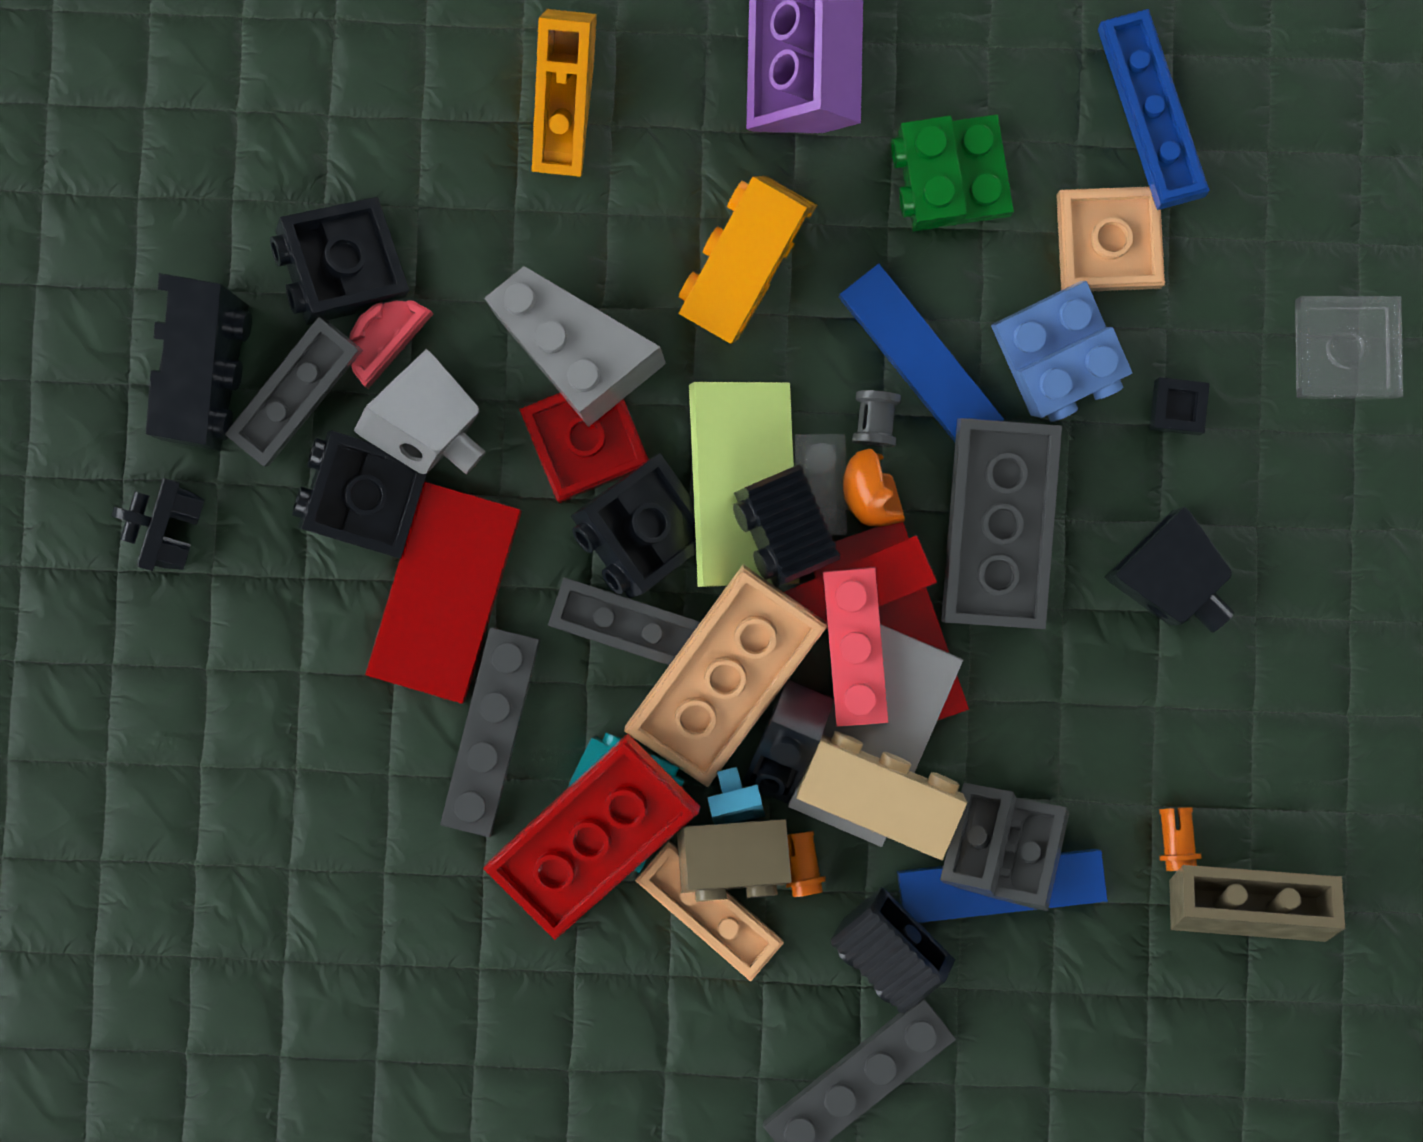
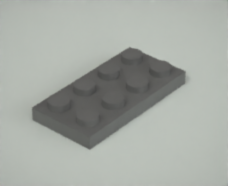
M966 418L957 419L941 621L945 623L1046 629L1062 426Z

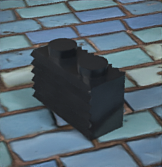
M800 464L734 493L737 499V503L733 504L735 518L744 532H751L758 548L753 553L756 567L765 580L771 578L775 587L791 582L840 560L836 544L832 541L828 525L824 522L820 506L816 503V498L812 494L811 486L808 484L807 477L804 475L803 467Z
M880 887L850 914H847L831 938L832 946L837 947L841 959L855 969H860L861 975L867 977L869 983L873 984L878 996L885 1002L891 1003L892 1006H897L898 1012L903 1014L945 983L955 962V959L883 887Z

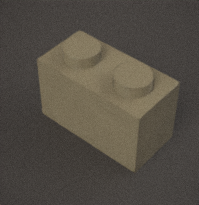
M786 820L688 826L681 828L677 832L681 893L695 892L696 902L727 899L726 890L746 888L747 898L778 895L777 886L792 882Z

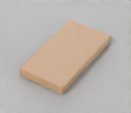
M742 565L625 725L624 732L673 765L678 766L679 769L706 787H709L717 776V772L723 768L828 627L826 621L754 571Z

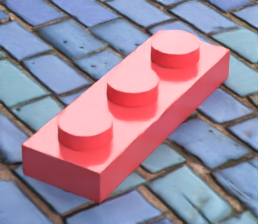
M875 567L824 571L836 726L888 723Z

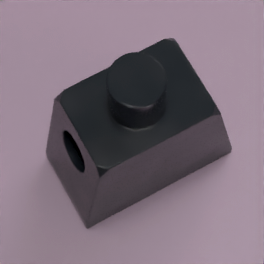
M1186 507L1172 510L1105 576L1112 585L1169 625H1182L1194 614L1213 633L1225 625L1235 613L1216 594L1231 578V569Z

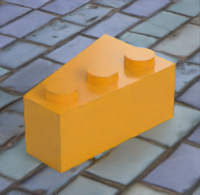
M753 176L749 184L742 180L727 205L728 209L734 211L724 229L717 226L703 249V254L709 256L701 273L698 274L693 271L679 293L678 298L685 302L678 314L730 344L737 341L770 287V281L783 258L786 259L793 248L794 243L792 242L805 218L808 217L810 219L817 205L768 176Z

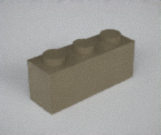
M1183 865L1169 880L1171 930L1327 942L1345 929L1342 877Z

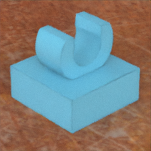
M737 767L717 772L722 794L707 797L715 825L742 823L765 817L758 785L742 788Z

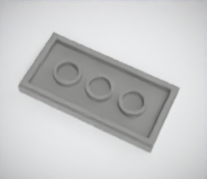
M880 624L888 723L837 727L835 703L833 702L823 734L831 738L835 731L849 735L863 743L861 751L878 758L881 757L882 752L896 755L910 762L912 765L909 771L915 773L963 659ZM801 778L788 807L883 847L886 840L885 836L796 799L797 791L802 781Z

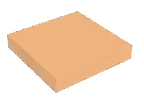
M1150 187L1060 190L1057 193L1061 290L1080 281H1087L1091 291L1161 289L1165 285L1161 209H1156Z

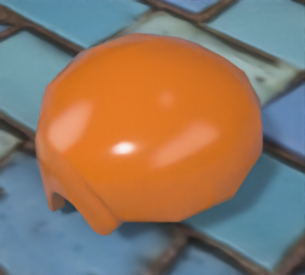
M873 449L858 451L849 460L843 476L844 500L848 509L862 524L886 526L904 522L905 517L895 481L889 473H882L880 461L884 457L882 454L875 453Z

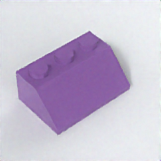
M749 0L747 130L753 132L825 133L861 123L863 0Z

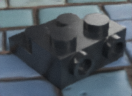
M378 197L282 216L275 230L276 236L270 237L271 251L277 266L287 265L292 283L286 284V294L290 308L294 314L303 313L306 325L313 324L318 317L331 320L353 315L360 307L403 298L409 292Z
M332 430L327 432L325 440L316 438L307 463V467L316 469L310 489L300 487L292 511V516L301 518L298 528L401 559L427 474L418 473L372 443Z
M661 453L651 457L618 483L607 488L571 515V518L576 523L572 533L577 543L589 553H592L594 550L606 565V568L602 570V576L607 585L617 594L625 592L628 598L644 594L696 553L694 501Z

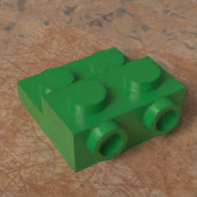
M998 114L952 121L950 115L901 123L897 137L891 139V153L895 169H903L905 186L899 187V203L903 218L910 217L912 231L1011 217L1014 210Z

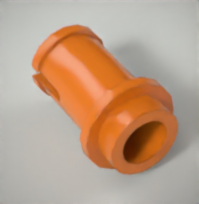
M1193 807L1178 808L1179 829H1176L1174 808L1159 809L1164 844V855H1159L1160 861H1165L1166 871H1178L1183 865L1197 866V859H1202L1201 853H1196Z
M814 831L787 835L792 882L786 884V888L792 889L793 897L823 892L821 882H825L826 878L825 876H820L813 837Z

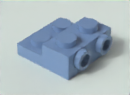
M1087 281L1073 284L991 325L1031 416L1040 418L1048 416L1050 422L1068 417L1078 411L1075 401L1090 394H1093L1095 400L1108 397L1123 389L1120 379L1133 374L1114 328L1106 327Z

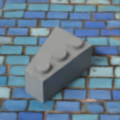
M525 266L484 298L499 321L588 427L666 364L660 346Z

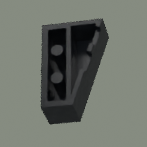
M159 273L158 289L168 291L165 322H155L154 338L164 340L160 368L159 370H151L145 434L162 441L220 451L222 440L228 439L225 433L233 424V413L231 410H228L232 390L236 391L239 388L242 379L243 366L238 358L242 341H247L251 333L252 314L248 311L249 305L222 284Z

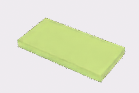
M693 382L689 384L697 583L698 587L727 586L742 565H745L761 576L754 561L753 553L758 548L750 531L744 532L741 529L734 515L733 504L737 503L734 493L744 487L794 467L790 383ZM771 578L767 581L773 585ZM799 578L786 584H798Z

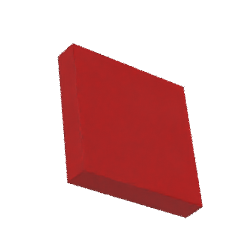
M561 393L519 409L558 503L624 477L649 460L624 399L589 427Z

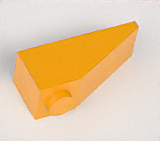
M547 9L539 17L532 172L582 176L594 68L597 14Z

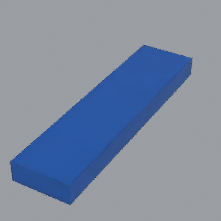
M1149 9L1101 21L1098 33L1156 209L1160 210L1205 198L1210 190Z
M879 263L840 293L838 298L954 443L956 440L957 419L959 418L1004 421V418Z
M1099 849L1062 852L1049 908L1108 902L1102 851ZM943 866L897 871L901 906L918 923L1038 910L942 883L940 878Z

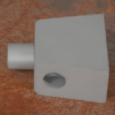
M427 349L365 407L354 429L359 436L420 474H427L445 456L467 475L486 453L483 448L466 435L479 414L477 404Z

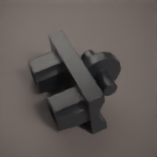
M163 478L151 517L144 515L150 496L143 493L134 492L129 510L114 506L111 516L125 520L120 540L135 544L141 525L148 527L137 561V567L153 571L154 566L183 570L191 544L164 536L168 520L171 517L197 525L205 499L190 491L179 488V482Z

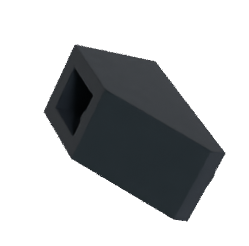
M787 680L771 712L742 784L747 787L758 785L759 792L788 804L821 740L834 699Z

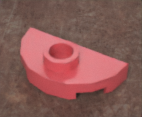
M395 300L384 304L382 302L377 303L359 316L350 332L349 339L363 350L351 367L364 387L369 389L432 317L433 312L415 301Z

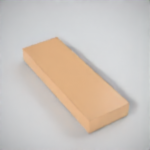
M670 841L664 845L635 880L750 982L784 944V940L727 890V899L696 902L695 892L681 893L678 848Z

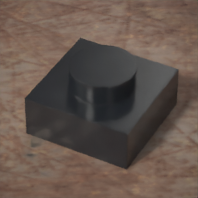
M1162 377L1154 380L1149 430L1190 435L1204 434L1210 383Z

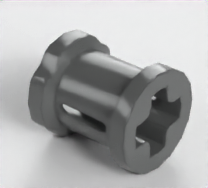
M857 391L856 400L860 402L858 429L857 433H854L852 436V443L875 447H895L897 438L892 436L895 406L901 404V395L884 391Z

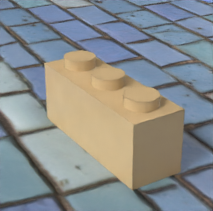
M835 731L831 738L822 734L821 740L799 785L796 799L939 860H943L967 805L964 794L958 792L960 784L934 772L930 773L929 778L909 771L912 765L910 762L891 753L882 752L881 757L878 758L861 751L863 743L849 735Z

